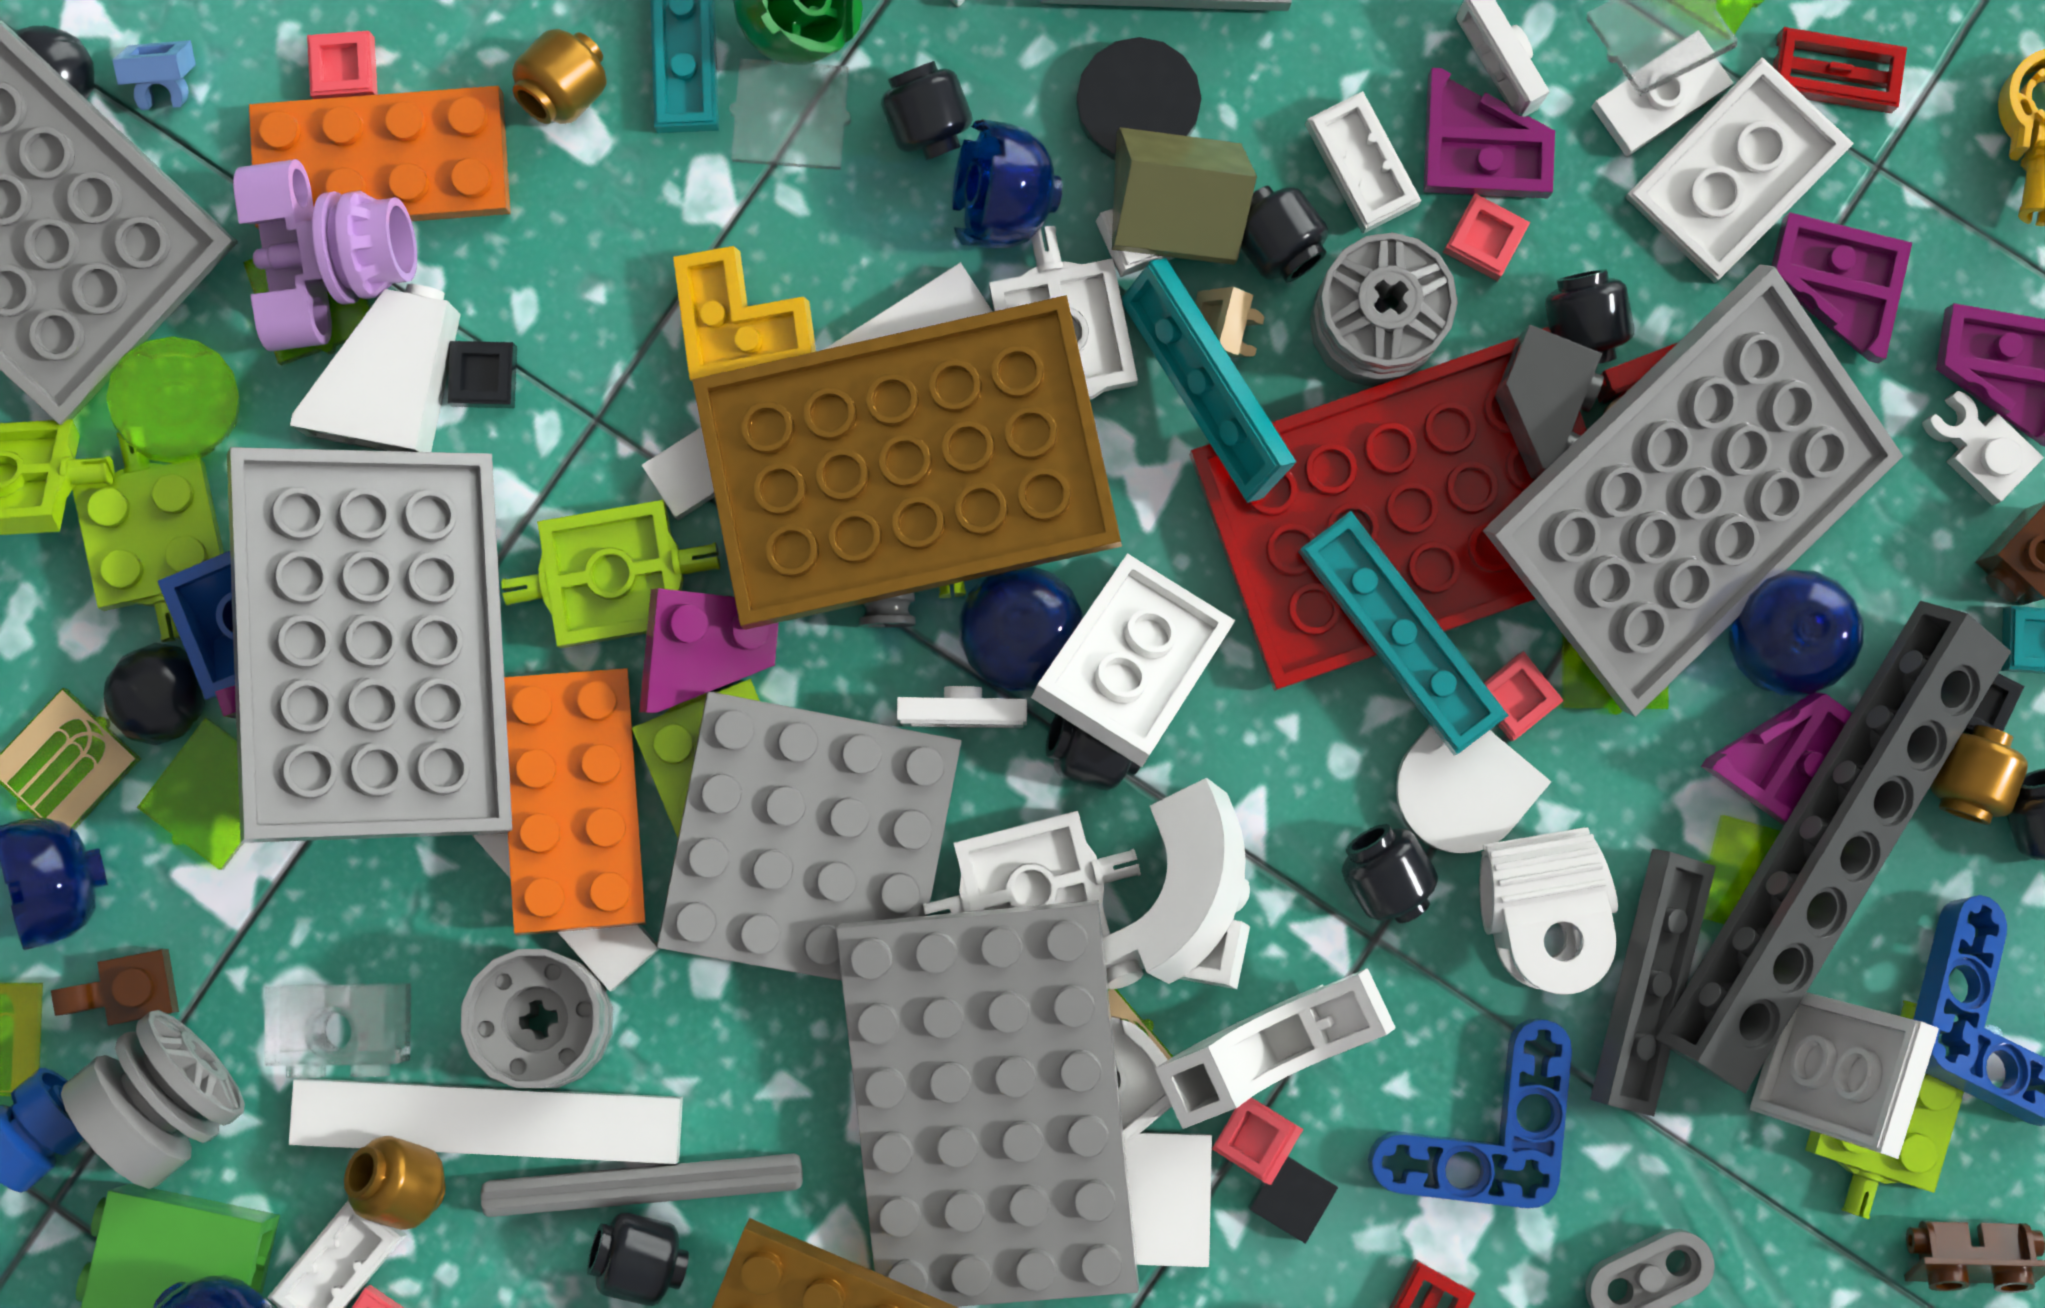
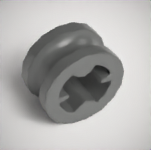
M915 593L864 603L866 611L864 616L859 618V627L899 628L915 626V616L910 615L908 611L909 605L915 602Z

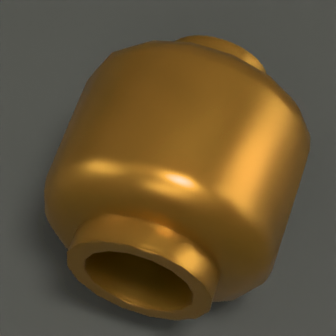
M560 29L547 30L514 63L512 75L515 85L512 91L517 102L531 117L541 123L549 124L554 121L559 124L574 122L602 94L607 84L605 70L601 65L603 54L600 48L591 38L583 33L576 32L572 35Z
M1975 725L1972 734L1962 733L1930 786L1932 792L1941 799L1939 808L1957 817L1985 825H1990L1992 817H2002L2010 814L2014 809L2028 769L2026 758L2020 752L2011 748L2014 737L1998 729L1983 725Z
M393 1136L375 1138L365 1147L355 1152L349 1160L344 1175V1189L353 1211L358 1216L400 1230L416 1228L427 1220L443 1201L446 1190L443 1164L437 1153L427 1147Z

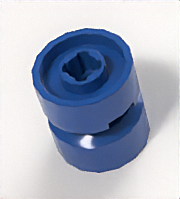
M45 1067L36 1070L11 1092L14 1103L12 1106L0 1105V1183L20 1193L28 1191L55 1167V1153L63 1156L68 1155L85 1141L67 1114L61 1097L63 1085L67 1080L55 1071Z

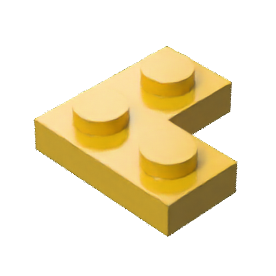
M735 246L673 257L690 381L700 377L816 352L810 303L804 296L748 306L741 253Z

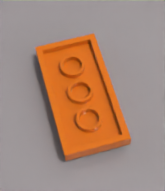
M499 86L249 104L252 165L293 159L299 160L309 178L314 206L317 198L322 193L335 191L342 195L347 192L360 190L377 200L394 197L400 199L409 213L411 222L511 214L504 95Z
M628 668L504 677L513 829L508 832L514 934L519 936L646 925Z

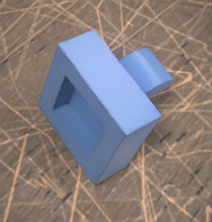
M191 40L128 45L112 59L118 85L136 83L134 99L140 110H149L155 104L152 93L153 84H161L169 90L173 108L181 107L187 101L189 92L183 77L196 65Z

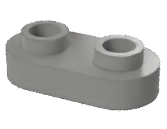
M1664 1230L1597 1263L1590 1271L1586 1280L1585 1292L1587 1301L1591 1308H1671L1698 1295L1709 1285L1715 1268L1713 1254L1701 1238L1686 1230ZM1675 1250H1681L1685 1256V1264L1680 1271L1671 1273L1666 1267L1667 1256ZM1618 1278L1625 1279L1628 1286L1626 1295L1620 1300H1610L1608 1296L1609 1284Z

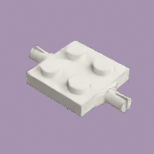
M1044 227L1048 251H1045L1041 228L1031 230L1029 235L1032 240L1037 267H1034L1020 277L989 282L994 311L1067 295L1090 400L1106 391L1136 386L1138 378L1113 258L1087 264L1062 262L1056 237V227Z
M1075 811L953 843L961 871L960 895L928 904L924 903L923 908L925 915L950 909L951 912L947 914L1099 900L1102 936L1104 938L1110 935L1102 905L1104 884L1136 875L1140 876L1141 872L1139 864L1116 870L1113 869L1115 865L1137 860L1134 848L1130 851L1097 859V856L1085 840L1079 813Z

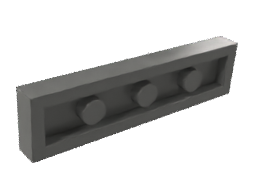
M1652 848L1590 1100L1654 1117L1671 1050L1655 1038L1686 989L1716 866L1670 851Z

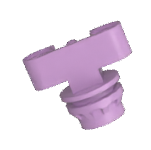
M297 159L243 166L236 169L233 188L239 224H258L262 248L256 249L253 253V262L257 268L266 270L269 292L251 294V302L257 334L267 351L272 352L324 345L330 341L332 319L327 290L335 301L345 305L356 303L360 298H377L384 289H388L392 284L409 282L414 278L417 269L416 238L409 213L400 199L394 197L377 200L360 190L347 192L342 195L334 191L320 194L314 206L308 175L302 163Z

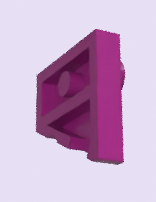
M1431 68L1428 74L1423 192L1474 195L1476 193L1485 196L1548 199L1553 193L1555 130L1530 116L1522 117L1516 115L1509 109L1506 103L1486 92L1482 97L1449 79L1451 73L1442 68Z
M1789 212L1782 218L1771 266L1777 269L1800 305L1865 359L1877 364L1886 359L1912 242Z
M1956 303L1945 308L1936 370L2045 447V319Z
M662 588L651 589L639 712L658 713L705 694L707 691L715 690L775 666L779 622L744 630L740 626L735 597Z
M1813 692L1707 757L1701 767L1784 826L1852 712L1827 694Z

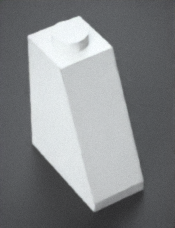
M407 284L405 292L384 289L295 409L290 426L308 437L381 451L431 452L449 372L450 341H455L461 314L447 300H444L445 293L435 288Z

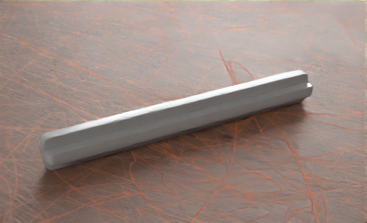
M793 1153L489 1180L482 1184L481 1206L485 1216L496 1217L792 1191L802 1186V1162L800 1156Z

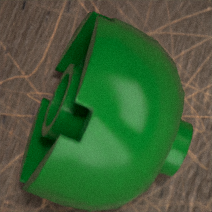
M733 0L736 20L745 38L759 53L776 62L794 65H808L841 50L844 44L853 39L858 32L863 11L861 0Z

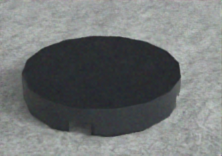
M1137 37L1115 41L1094 55L1081 74L1076 105L1080 126L1088 139L1090 138L1096 146L1101 148L1102 153L1115 160L1116 134L1119 127L1190 136L1196 127L1202 98L1197 75L1184 55L1164 42Z

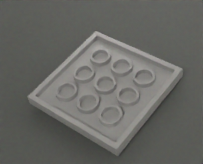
M707 691L657 948L842 981L836 931L840 924L928 916V914L925 915L923 904H928L931 900L962 740Z

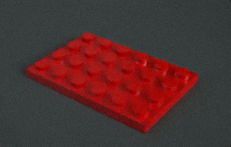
M1549 326L1543 328V330L1550 332ZM1517 338L1271 422L1296 460V463L1263 499L1246 502L1211 444L1190 451L1191 461L1274 691L1377 656L1298 553L1303 546L1350 511L1353 512L1444 632L1536 600L1483 532V529L1535 481L1527 471L1495 398V393ZM1579 411L1572 432L1581 436L1587 429Z

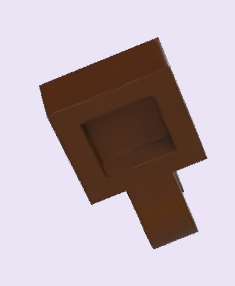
M169 949L97 962L100 976L99 982L51 990L55 1016L105 1007L108 1026L140 1020L147 1013L155 1010H160L167 1014L179 1012Z

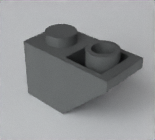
M1529 325L1517 338L1495 393V398L1530 477L1536 480L1580 437L1579 434L1572 432L1580 409L1589 412L1601 389L1604 376L1595 373L1602 353L1533 325Z

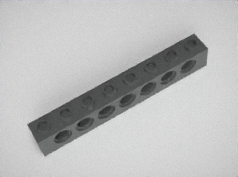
M1924 601L1918 603L1655 1038L1703 1072L1745 1094L2011 653L2007 647L1968 613Z

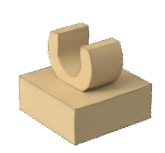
M1235 287L1198 291L1195 304L1229 357L1255 356L1257 348L1247 345L1242 341L1246 325H1263L1265 317L1263 314L1251 308L1254 295Z

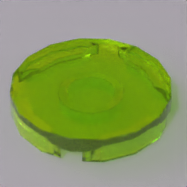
M173 336L146 341L125 354L111 374L106 397L112 423L123 440L125 439L130 446L136 448L138 453L151 460L176 464L197 458L202 459L213 452L215 446L222 443L226 436L228 438L237 424L241 403L234 373L219 353L197 340Z

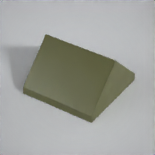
M1119 127L1116 134L1111 250L1235 265L1238 261L1257 175L1242 144Z

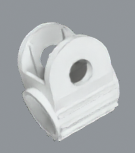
M1578 828L1484 844V851H1481L1479 876L1482 922L1486 934H1493L1497 955L1506 971L1526 986L1554 994H1575L1587 990L1598 983L1611 967L1616 952V932L1612 913H1617L1618 900L1606 860L1594 839V835L1590 834L1589 828ZM1557 923L1564 932L1565 941L1561 951L1551 957L1545 949L1544 937L1547 930Z

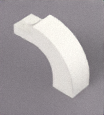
M1208 778L1150 805L1166 848V878L1159 897L1144 916L1131 925L1103 938L1108 989H1119L1135 983L1142 978L1143 969L1148 974L1168 984L1178 980L1198 966L1212 952L1230 926L1236 913L1244 884L1245 846L1242 830L1228 794Z
M1368 968L1328 985L1323 986L1322 984L1239 1021L1180 1052L1156 1067L1155 1071L1182 1129L1233 1110L1258 1092L1283 1078L1322 1060L1383 1037L1396 1027Z

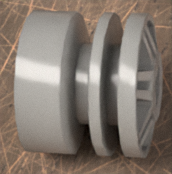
M1393 232L1365 236L1343 249L1328 269L1315 295L1310 315L1313 344L1325 364L1350 382L1375 387L1418 372L1452 328L1458 304L1454 277L1440 254L1417 238ZM1390 295L1399 302L1395 310L1390 308L1383 313L1377 311L1374 306L1378 298L1384 300Z
M517 949L493 959L473 978L461 1006V1034L470 1058L490 1078L514 1088H560L583 1078L603 1058L613 1035V1006L605 986L586 965L547 949ZM542 1003L545 1010L557 1012L558 1023L548 1026V1037L544 1038L542 1031L532 1030L529 1027V1019L539 1015L538 1005Z
M160 1010L150 1011L137 1022L136 1032L124 1033L117 1039L115 1050L119 1060L107 1055L94 1058L63 1085L61 1092L67 1114L78 1132L95 1153L117 1173L132 1183L147 1189L159 1186L191 1158L192 1146L189 1138L201 1143L211 1141L219 1134L220 1125L230 1124L244 1113L245 1105L239 1087L215 1053L191 1029L173 1016Z

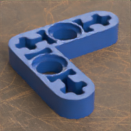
M1982 895L1950 901L1943 907L1939 915L1913 1019L1939 1028L1925 1073L2029 1124L2045 1126V1094L2036 1090L2026 1091L2028 1086L2045 1085V1057L1985 1028L2007 936L2005 914L1998 903L1990 897ZM1968 915H1971L1970 924L1967 923ZM1975 928L1978 929V936H1977V937H1974V936H1975ZM1963 948L1962 954H1960L1958 950ZM1954 968L1963 973L1968 984V994L1963 1002L1958 1001L1953 996L1948 984L1949 975ZM1955 1016L1958 1017V1021L1954 1022ZM1939 1034H1942V1036H1941V1042H1942L1945 1046L1949 1047V1055H1948V1056H1945V1055H1946V1048H1945L1942 1044L1938 1043V1036H1939ZM1992 1053L2001 1059L2005 1068V1080L2000 1088L1992 1084L1986 1071L1987 1060Z
M1536 1018L1528 1019L1518 1024L1511 1033L1507 1051L1498 1143L1407 1132H1389L1379 1137L1371 1146L1369 1152V1170L1374 1179L1387 1190L1399 1194L1527 1209L1539 1208L1549 1203L1557 1192L1561 1172L1572 1057L1571 1040L1566 1031L1557 1023ZM1538 1030H1545V1040L1555 1043L1556 1046L1555 1054L1544 1056L1541 1065V1076L1554 1077L1552 1089L1534 1082L1519 1084L1520 1072L1534 1076L1535 1057L1524 1052V1044L1526 1040H1536ZM1530 1094L1542 1095L1547 1099L1551 1110L1548 1123L1536 1131H1528L1520 1126L1516 1114L1519 1102ZM1403 1144L1405 1145V1154L1414 1159L1430 1161L1427 1148L1430 1146L1438 1147L1432 1162L1435 1184L1424 1185L1428 1173L1424 1170L1405 1169L1403 1170L1401 1180H1393V1172L1389 1168L1382 1166L1383 1156L1394 1155L1396 1146ZM1467 1151L1473 1153L1480 1163L1481 1172L1479 1178L1473 1185L1467 1188L1454 1187L1446 1177L1445 1168L1448 1160L1458 1152ZM1492 1155H1502L1498 1162V1167L1505 1170L1521 1171L1525 1167L1526 1160H1532L1533 1169L1543 1173L1542 1184H1532L1529 1194L1522 1195V1186L1511 1180L1496 1179L1498 1192H1489L1495 1176Z

